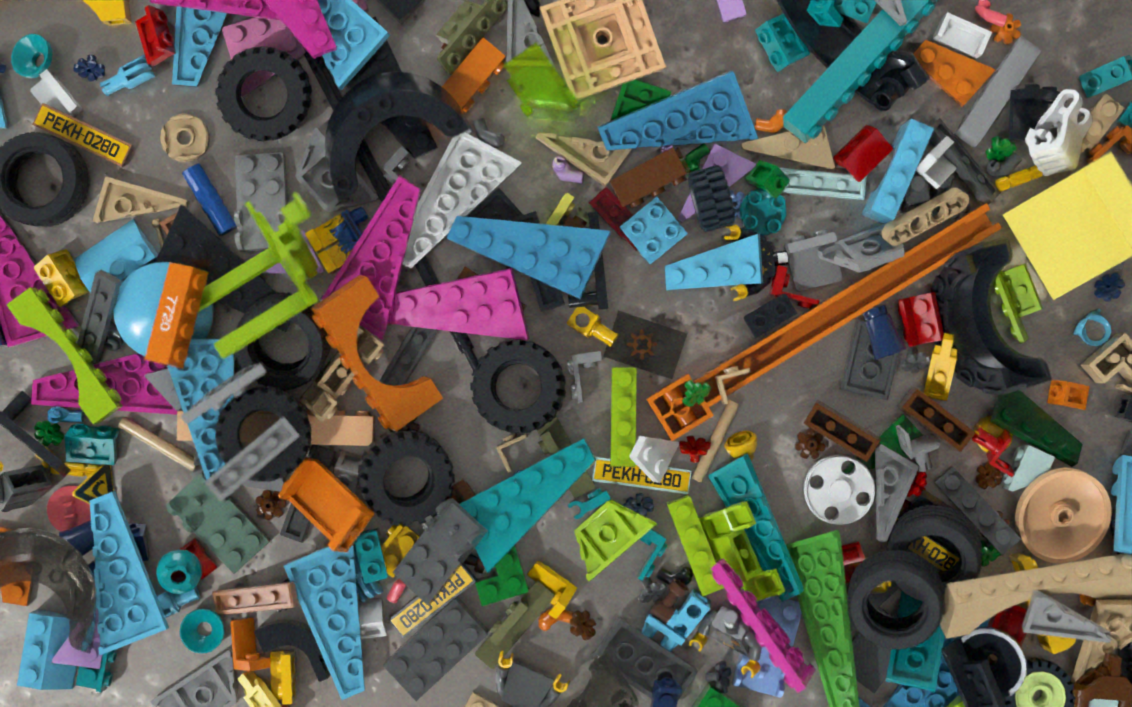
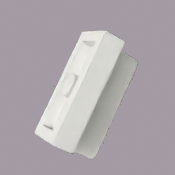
M46 69L43 73L39 74L42 80L33 86L30 91L40 104L45 103L72 117L77 116L83 111V108L52 71Z
M948 136L926 156L916 169L936 189L957 169L943 156L954 143Z
M372 599L365 602L358 601L361 640L387 636L383 618L382 599Z

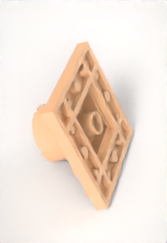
M559 0L540 7L573 102L666 69L642 0ZM605 39L607 43L602 45L598 43V40Z

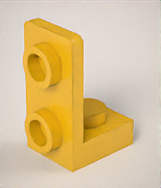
M536 561L527 573V576L534 581H539L554 594L550 601L553 606L548 614L557 619L568 605L577 587L550 569L549 566Z

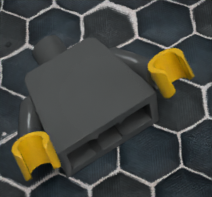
M500 651L495 673L497 693L502 696L501 700L510 704L509 707H549L562 692L567 690L570 680L565 684L559 681L561 674H558L554 681L550 677L513 662V653L510 658L506 659L503 657V651Z

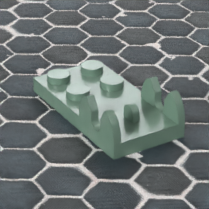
M202 471L166 504V508L171 515L179 516L183 521L184 529L190 533L194 532L235 574L271 539L229 495L220 501L204 483L206 477L204 471Z

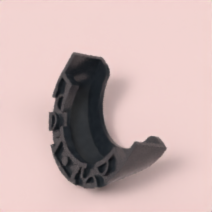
M409 72L377 74L352 87L334 108L325 135L326 161L338 200L348 202L350 200L349 196L356 192L358 180L355 164L358 148L370 129L383 120L395 116H414L430 122L447 137L454 138L464 132L468 134L473 133L462 109L451 94L436 82Z
M1008 237L973 246L950 257L943 264L944 268L941 273L935 277L930 293L935 292L943 332L954 335L952 348L957 349V360L954 369L957 373L956 377L967 386H974L987 394H1006L1052 380L1047 363L1042 358L1026 356L1011 348L1001 337L993 321L990 303L992 287L1000 271L1011 262L1013 256ZM942 340L936 341L934 344L941 346Z

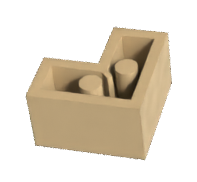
M1116 333L1080 364L1081 367L1095 383H1106L1119 372L1128 384L1132 385V339L1126 333Z

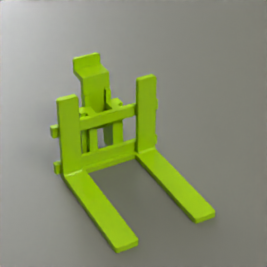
M298 193L292 194L295 199L294 201L280 209L285 220H283L284 223L277 226L279 230L274 232L260 211L256 212L249 201L245 203L269 248L204 288L198 312L278 263L282 265L298 288V292L215 342L214 346L222 359L229 357L319 301L305 281L307 276L311 279L318 275L316 269L319 265L297 226L311 217L308 207Z

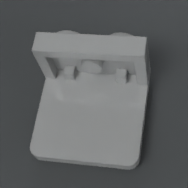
M828 229L813 232L814 237L805 239L804 235L790 238V243L784 245L796 291H803L841 281L842 273L840 266L820 259L817 253L818 248L837 242L835 232L828 233Z

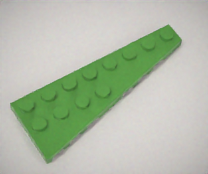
M839 530L786 544L804 588V591L797 595V599L829 707H859Z

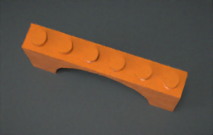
M359 275L313 306L311 309L315 315L312 317L320 328L324 327L328 334L326 339L331 347L337 348L341 356L339 359L346 369H351L354 374L352 379L359 389L363 388L367 394L365 400L373 410L376 408L380 414L378 420L385 429L389 428L397 432L442 400L443 397L431 378L422 376L410 383L387 385L377 381L364 368L357 351V331L364 313L379 298V295L367 276Z

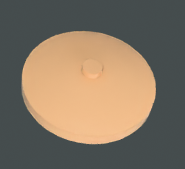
M1075 468L1054 469L1037 477L1022 493L1015 512L1016 531L1021 538L1022 544L1039 559L1050 563L1073 562L1091 553L1105 537L1111 522V501L1104 486L1090 474Z

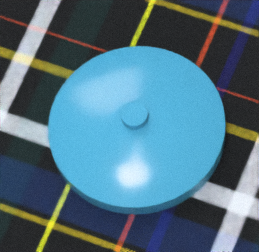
M156 262L145 265L132 272L120 285L113 310L115 324L119 334L128 346L143 356L146 355L169 263L171 262ZM213 304L198 312L191 339H205L208 336L214 318Z

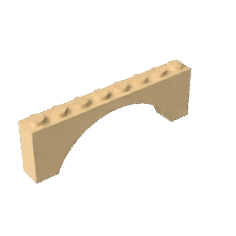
M1125 553L948 583L944 594V612L940 626L946 638L969 635L975 628L995 614L1013 605L1030 600L1034 590L1045 595L1061 593L1084 594L1098 600L1132 599V554Z

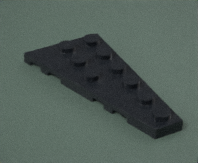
M376 16L373 17L372 19L379 24ZM387 40L346 85L349 90L371 76L386 72H402ZM405 115L391 117L380 122L383 126H386L414 159L438 148L424 119Z

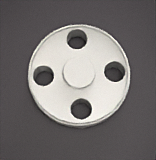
M832 454L819 459L812 465L805 475L803 491L806 503L816 517L829 524L847 525L858 521L869 511L875 498V483L871 472L860 460L851 455ZM845 461H852L854 463V469L849 473H844L841 470V465ZM815 475L821 476L823 478L822 484L819 487L811 486V477ZM860 492L868 493L867 502L862 504L856 502L857 494ZM830 506L837 508V514L833 518H827L824 515L826 508Z

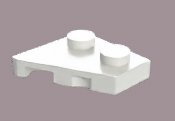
M639 436L629 457L653 482L660 483L679 446V442Z

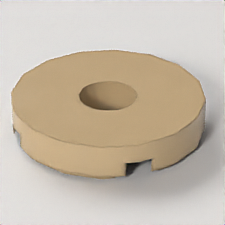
M179 114L172 116L163 126L160 141L163 150L169 157L179 162L189 163L198 160L205 154L209 147L210 135L207 126L202 120L191 114ZM182 132H189L191 134V141L186 145H182L179 142V136Z

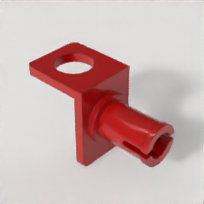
M978 428L976 431L979 434L975 432L972 441L988 449L986 456L989 464L1013 477L1014 471L1012 466L999 458L1012 440L1009 431L1005 429L996 438L983 430V428Z

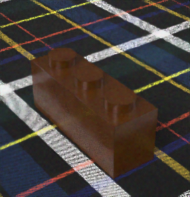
M673 147L612 179L610 183L622 207L630 205L633 209L644 203V197L650 194L652 197H656L666 191L665 186L671 183L677 186L687 180L686 175L691 171L679 147Z
M911 388L897 406L954 451L962 452L975 435L973 430L918 388Z
M817 400L803 423L866 462L881 437Z

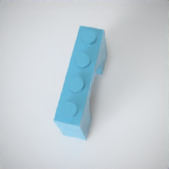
M914 119L908 120L899 127L892 143V148L895 152L888 170L878 188L870 193L861 215L882 224L895 219L934 128Z

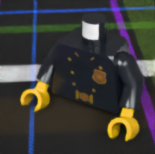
M730 225L725 228L731 230V235L724 236V238L731 240L730 243L759 233L751 229L740 228L737 225ZM760 234L763 283L741 284L731 287L730 290L735 289L738 292V297L733 300L738 301L747 296L758 294L771 282V277L775 276V266L788 265L787 251L773 252L772 242L767 241L765 236Z

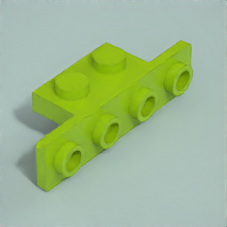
M1026 263L1006 271L1001 270L993 284L995 292L1001 295L1004 302L1001 304L1005 316H1009L1011 320V333L1015 340H1019L1020 344L1029 339L1021 317L1043 309Z

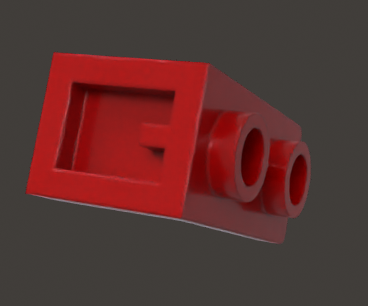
M775 266V276L772 278L769 295L776 298L785 293L789 300L798 301L797 306L812 309V305H819L820 300L783 292V287L787 288L790 274L787 273L788 267Z

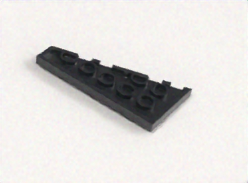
M183 204L180 205L155 263H176L208 272L206 286L245 263L242 258L212 233ZM258 275L219 299L218 302L245 314L250 306L260 298L278 292ZM286 320L275 328L287 332L291 321Z

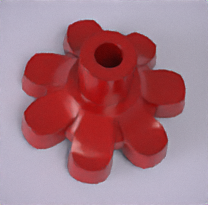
M687 436V442H679L680 451L682 454H689L690 461L697 463L700 461V455L707 454L711 447V442H705V438H698L695 441L694 436Z
M917 471L906 497H910L912 494L919 496L923 489L926 490V472Z

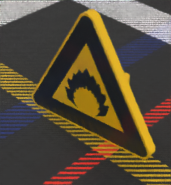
M102 464L72 492L73 497L90 504V500L113 492L111 465Z

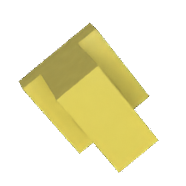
M1112 152L1003 214L1053 300L1132 257V185Z

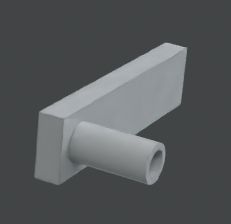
M282 417L204 483L222 501L300 435Z

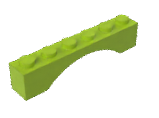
M28 288L6 304L21 325L34 328L46 334L63 349L71 361L77 376L79 406L92 424L101 423L123 407L119 402L121 400L120 395L114 388L110 389L106 384L107 378L99 368L96 369L91 363L93 359L89 352L84 348L81 349L77 344L78 337L71 329H66L62 323L64 321L62 315L58 310H53L48 304L50 299L42 289Z

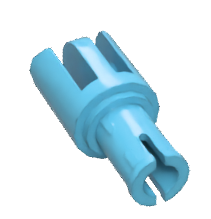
M142 55L119 67L118 74L100 82V87H105L102 91L106 96H110L124 87L133 89L156 76L154 72H151L152 67L147 64L145 55Z
M354 547L357 593L361 601L365 602L368 598L375 597L376 593H383L384 590L379 581L364 583L356 548Z
M195 587L190 592L184 594H173L167 591L158 595L157 598L164 616L167 618L180 612L181 606L200 599V593L197 587Z

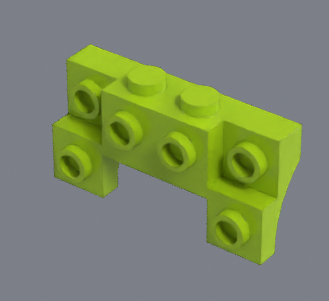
M747 501L707 513L699 518L717 562L723 558L742 580L744 591L752 592L757 601L785 592L776 569L762 571L744 530L756 524Z

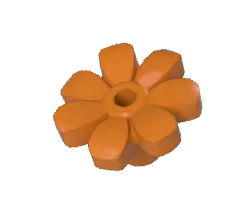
M1010 13L1006 14L1007 19L1003 27L995 24L990 26V31L996 33L993 39L997 43L1003 39L1004 44L1008 45L1012 43L1013 39H1018L1021 35V32L1016 30L1021 26L1020 20L1013 21V15Z

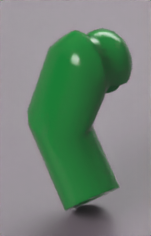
M702 143L685 156V161L691 172L700 170V159L710 153L705 143Z

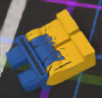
M363 207L352 211L345 210L317 228L304 233L315 252L319 253L318 257L328 274H334L340 270L363 234L359 224L369 219Z

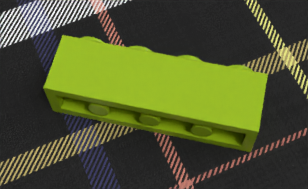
M612 367L610 467H635V462L629 456L636 444L637 368Z
M687 494L666 502L701 595L705 596L724 589L723 585H719L712 576L713 571L711 567L716 562L690 495Z

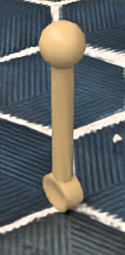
M156 218L152 220V226L156 230L159 245L162 248L164 241L159 224L161 221Z

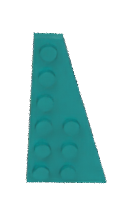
M586 439L566 447L460 503L488 531L475 547L487 573L495 567L511 548L549 511L555 502L596 462Z

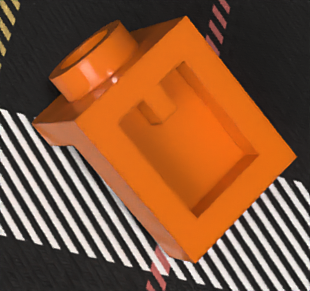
M1051 380L1047 403L1086 410L1090 386L1068 381Z

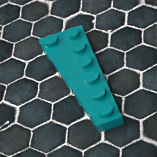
M745 454L709 474L708 477L726 507L747 501L756 524L744 530L763 571L777 570L785 588V592L778 595L781 602L803 592V585L749 455Z

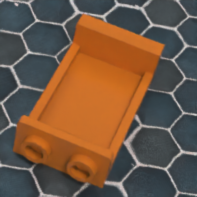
M305 458L291 477L283 484L282 490L278 494V497L281 499L289 500L330 540L327 546L334 552H348L375 514L318 459Z

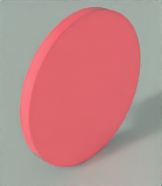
M64 486L56 490L48 501L47 515L49 521L59 531L71 529L91 520L90 504L72 495V492L78 486Z

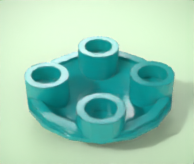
M762 188L749 192L740 206V219L743 226L762 235L779 232L786 218L785 198L779 195L775 199Z

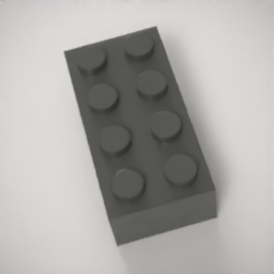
M457 596L385 661L383 667L417 701L488 635L489 630Z

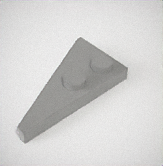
M1034 590L1022 624L1023 632L1111 642L1110 631L1047 595Z

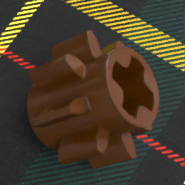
M640 329V336L636 337L635 334H630L634 340L632 343H627L626 346L633 347L634 350L631 352V356L640 353V358L643 360L644 353L654 355L650 350L651 346L657 345L655 342L651 343L650 338L653 336V333L645 336L643 329ZM638 338L640 340L647 339V350L636 349L638 346L636 340Z

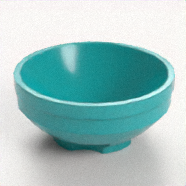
M28 34L22 37L14 46L11 55V63L15 72L27 78L39 77V74L43 73L51 65L53 57L51 44L38 34ZM43 54L44 61L37 67L36 59L39 55Z
M180 549L166 553L159 560L156 570L157 579L166 591L173 594H184L190 592L199 583L202 575V566L199 559L193 553ZM176 570H181L185 573L186 579L178 583L172 580L171 574Z
M197 609L185 616L180 625L181 641L185 647L195 653L202 654L213 651L221 644L225 634L223 620L216 612L210 609ZM201 622H207L211 625L212 632L210 635L204 636L200 634L198 626Z

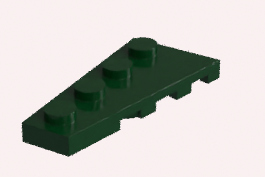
M1021 390L998 394L990 422L1004 430H1008L1011 434L1071 467L1078 464L1083 446L1078 439Z

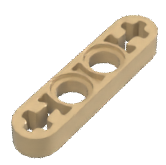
M952 188L888 222L883 227L882 237L892 246L900 245L962 212L968 206L969 196L959 188ZM940 206L938 214L932 216L934 208ZM919 217L918 224L915 227H911L912 221Z

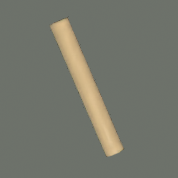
M728 400V404H726L709 440L711 447L706 455L701 456L691 477L692 479L700 483L703 482L738 410L739 404Z
M123 417L120 421L119 428L191 471H195L197 468L194 465V458L126 417Z

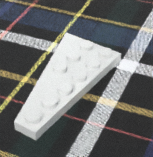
M466 132L452 138L418 202L403 265L412 269L449 233L456 216L466 217L513 173L522 162Z

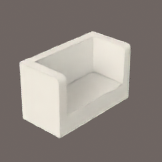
M947 12L941 18L932 40L973 59H977L983 54L992 32Z

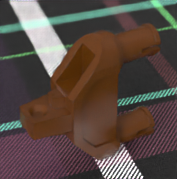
M1105 653L1099 669H1092L1080 677L1073 687L1072 693L1075 697L1073 707H1089V703L1093 699L1118 700V707H1132V684L1122 675V658L1113 653Z

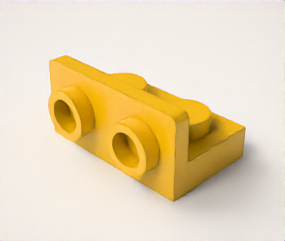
M67 249L48 254L34 266V270L59 307L65 306L74 298L89 293Z
M400 523L399 526L392 525L385 534L389 538L383 545L381 544L387 573L392 578L395 576L393 571L420 537L409 526L405 527L403 523Z
M295 650L271 651V692L277 700H282V704H293L297 699Z

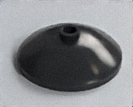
M980 627L974 629L969 635H964L960 638L969 661L987 659L1003 698L1012 695L1021 687L1027 674V659L1022 647L1011 635L1000 629ZM991 654L997 657L996 661L990 658Z

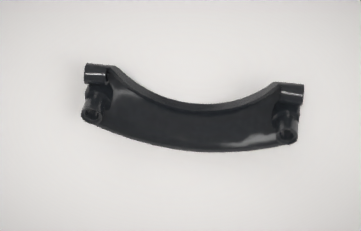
M777 0L798 37L827 69L862 32L860 28L841 13L839 14L842 16L843 21L840 27L819 25L807 12L811 0ZM900 49L892 50L887 55L884 65L880 69L876 68L871 73L869 81L864 86L860 85L854 92L872 104L876 109L887 111L910 88L915 90L929 80L930 76L914 54Z

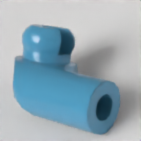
M54 406L48 410L47 418L51 423L84 422V411L68 410Z

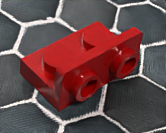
M935 292L899 299L898 312L903 320V335L909 347L943 340L944 332Z

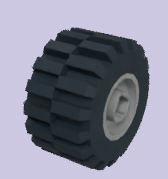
M715 165L690 172L688 175L690 194L699 225L703 231L708 232L734 225L735 212L726 177L720 166Z

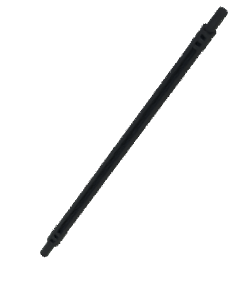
M304 48V56L330 106L334 110L342 95L324 61L320 57L313 58ZM363 138L357 151V157L380 201L383 202L390 191V187ZM425 255L415 267L425 286L438 284L440 282ZM449 331L461 355H465L472 370L476 369L479 363L472 350L474 346L467 333Z

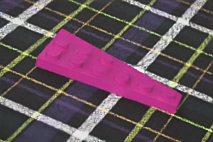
M402 176L397 178L321 299L324 300L357 276H367L379 298L366 310L359 325L381 340L385 337L421 193L419 187Z
M0 213V323L7 346L14 347L47 337L46 334L34 328L21 325L6 305L30 287L37 288L38 290L42 289L50 299L48 304L53 310H58L64 318L62 323L67 330L80 327L66 305L58 306L34 270L35 261Z
M512 268L396 292L388 324L526 341L530 339Z
M139 353L93 365L105 374L107 378L105 382L109 388H114L120 395L121 400L119 402L123 407L117 411L177 415V411L144 376L149 372L167 369V365L145 360V356ZM75 370L33 380L31 405L81 408L79 406V388Z
M724 558L711 567L714 580L719 585L722 584L726 589L728 600L732 605H737L741 611L740 615L747 626L751 625L756 633L755 638L762 647H766L770 653L769 657L776 668L780 667L785 674L784 680L791 689L794 688L797 693L801 692L807 687L816 670L811 663L809 665L804 663L803 653L800 649L789 645L790 639L785 631L765 608L762 610L758 608L755 595L752 592L743 590L742 587L744 585L740 577Z

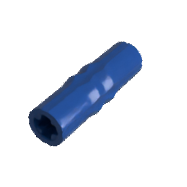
M195 164L183 171L182 175L217 234L223 236L234 230L237 225L201 164Z

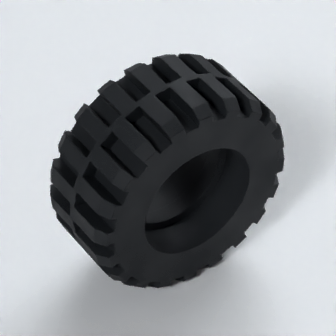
M254 47L237 53L223 66L224 69L217 79L218 86L215 88V96L218 98V103L216 104L218 110H221L223 114V120L225 123H229L234 132L244 135V138L250 140L255 139L261 142L274 141L295 131L307 117L312 102V86L308 80L309 76L302 68L301 63L295 60L289 53L273 47ZM254 72H273L285 83L287 101L278 114L271 117H260L252 114L245 107L241 97L242 85L246 78Z
M513 339V341L509 342L505 340L500 342L498 346H492L486 350L488 353L484 357L481 356L479 358L477 368L473 369V383H470V390L473 391L472 400L477 406V411L481 417H484L492 426L510 433H530L533 430L543 428L546 423L551 422L555 418V414L560 411L566 394L565 376L563 375L561 365L555 357L535 342L523 341L521 339ZM513 364H525L532 367L539 375L541 381V392L536 402L530 407L521 410L505 406L498 398L496 392L498 376L505 368Z
M256 387L232 398L220 413L215 431L217 449L225 464L244 450L239 435L244 420L255 412L268 411L278 415L280 418L284 417L300 436L248 480L270 482L282 479L295 471L306 458L312 440L311 424L306 410L300 405L301 403L290 396L289 393L272 387Z
M407 428L406 431H401L400 429L397 432L393 431V434L387 435V433L380 435L381 440L377 443L373 440L369 445L370 450L368 453H363L361 457L363 462L358 467V483L368 507L383 521L387 519L391 524L397 526L399 522L403 523L405 527L412 526L415 521H418L420 525L426 522V517L431 515L434 518L438 514L436 508L446 501L447 496H452L454 490L451 484L455 482V475L452 472L453 465L448 454L434 438L432 439L427 433L422 431L418 433L415 429ZM413 456L420 458L426 464L429 472L424 487L418 493L409 497L391 495L386 490L383 481L387 468L394 461L402 457Z

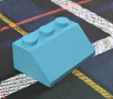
M132 219L73 260L81 280L90 292L95 272L102 269L123 282L135 270L155 263L158 253L136 220Z
M41 609L29 613L17 686L39 690L73 689L77 666L52 663V659L81 621L82 616Z

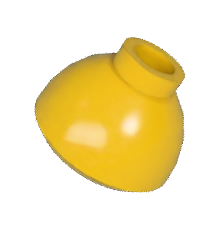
M740 431L731 435L726 440L724 447L732 457L738 459L748 454L752 461L758 445L757 436L751 431Z

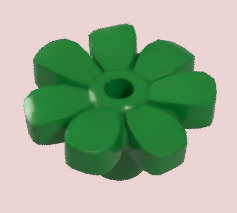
M995 136L991 139L992 148L987 149L985 154L989 161L996 159V161L1003 162L1005 161L1004 156L1009 157L1017 147L1014 142H1010V139L1001 140L1000 136Z
M692 380L686 382L684 385L687 389L685 392L686 397L682 402L688 407L695 405L696 402L700 405L705 401L703 397L709 395L710 385L708 383L703 385L701 383L694 384Z
M43 420L42 422H37L34 426L36 430L34 437L44 447L49 446L51 443L59 446L64 439V434L59 431L61 426L57 423L51 426L49 421Z
M981 540V566L985 567L989 565V560L993 562L1001 554L992 545L988 547L986 542Z

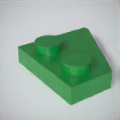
M638 79L622 84L610 121L669 97L671 90Z

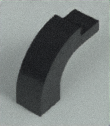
M277 620L254 630L263 653L280 646H294L307 655L319 682L330 677L331 674L309 625L296 620Z

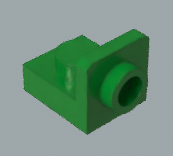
M762 160L758 161L745 178L751 185L766 190L775 199L778 198L790 181L778 166Z

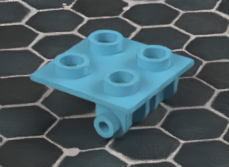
M655 197L619 227L650 265L688 234L658 197Z

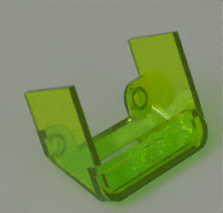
M537 42L503 65L511 76L506 81L522 102L519 107L526 117L531 115L533 119L572 122L580 116V103Z

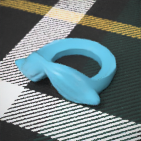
M1099 308L1089 312L1086 318L1080 320L1073 335H1079L1088 345L1099 346L1110 338L1112 332L1111 325L1100 314L1101 309ZM1088 319L1099 322L1104 326L1105 334L1101 340L1093 341L1088 338L1085 323Z

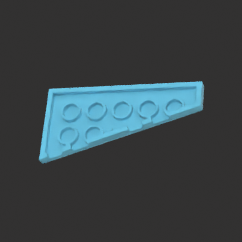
M191 339L184 368L181 369L167 365L183 413L193 408L192 405L207 392L234 375V353L222 359L214 346V343L220 339ZM233 394L226 400L227 403L234 398ZM227 403L215 411L213 408L209 409L188 423L206 480L226 465L217 449L215 431L219 415Z

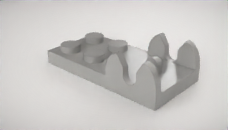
M283 152L235 155L237 211L234 212V220L238 229V234L235 235V243L240 252L264 251L269 248L245 205L247 201L252 204L256 212L260 211L274 232L279 230L277 226L284 223L283 220L285 218L280 210L287 205L285 154Z

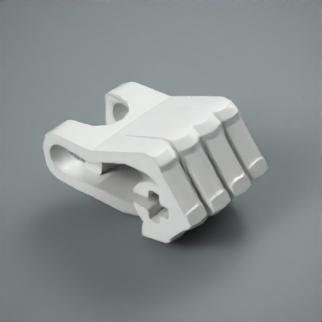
M1063 90L1051 107L1039 119L1035 129H1029L1025 138L1032 160L1044 176L1072 171L1078 166L1082 141L1092 124V115L1087 109L1081 108L1083 100L1075 90ZM1074 98L1069 107L1065 108L1064 103L1066 100ZM1079 117H1085L1082 122H1077Z

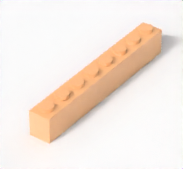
M306 409L312 429L311 444L369 446L373 440L375 441L376 416H370V411H355V415H345V410H336L330 419L325 418L321 422L314 417L309 409ZM183 410L177 411V440L193 441L188 424L180 417L183 414ZM258 411L249 415L241 425L240 441H255L281 418L268 411Z

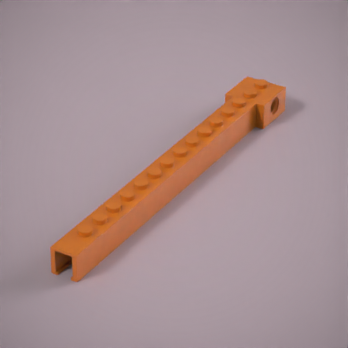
M988 204L978 206L906 250L903 257L885 263L693 381L694 384L701 383L703 385L708 383L711 387L709 395L703 397L705 401L700 405L696 402L695 405L688 407L682 402L686 397L685 392L687 391L684 385L692 380L689 374L683 375L647 397V403L671 441L677 439L714 416L709 407L721 400L715 377L723 375L724 369L738 366L739 370L750 368L751 371L722 379L727 397L943 265L956 253L971 248L1002 229L999 222L992 225L985 214L990 210Z

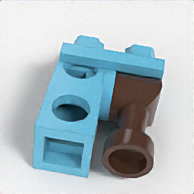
M678 579L672 580L669 584L670 592L663 600H657L647 612L642 628V633L649 638H653L658 630L665 636L660 644L670 652L678 644L682 646L685 639L691 634L711 607V600L693 589L679 610L675 608L674 604L678 597L684 598L689 592V588Z

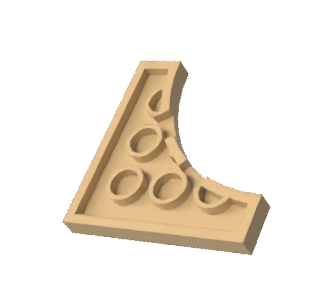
M1132 599L1096 600L1090 620L1110 631L1111 642L1083 640L1071 678L1073 684L1090 670L1099 669L1105 653H1113L1117 648L1121 650L1132 641Z

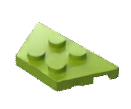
M613 500L607 501L574 530L576 540L580 545L581 559L585 560L588 572L585 574L588 581L593 580L657 525L656 522Z

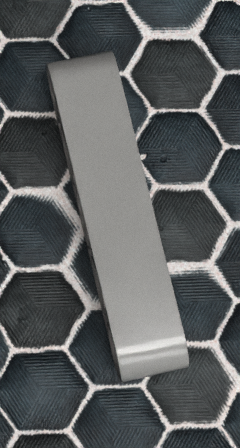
M1020 36L986 84L954 135L975 148L1009 100L1011 90L1017 88L1040 54L1041 49Z

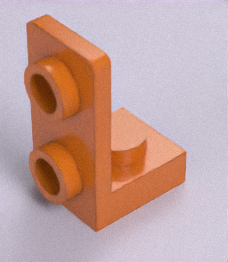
M1128 125L1121 128L1115 127L1106 135L1108 140L1104 144L1098 143L1088 152L1091 156L1086 159V162L1090 164L1098 160L1118 140L1122 150L1127 154H1132V129Z
M252 617L231 621L233 666L236 670L250 672L271 667L270 658L262 657L260 653L256 652L254 618Z

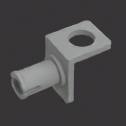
M897 425L896 430L901 449L910 459L915 458L916 465L919 466L918 471L926 472L925 465H927L928 470H931L932 463L929 452L939 448V442L931 434H926L910 441L908 433L900 425Z

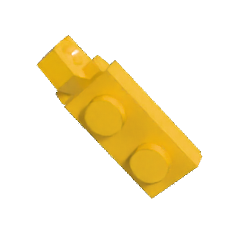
M944 333L942 345H935L932 352L923 393L933 399L948 400L957 360V349L952 348L954 338L952 334Z

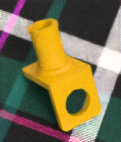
M576 307L567 321L568 326L588 339L595 336L610 347L619 336L618 333H615L601 323L602 318L598 314H594L585 307ZM579 314H587L589 316V324L586 327H579L576 324V317Z

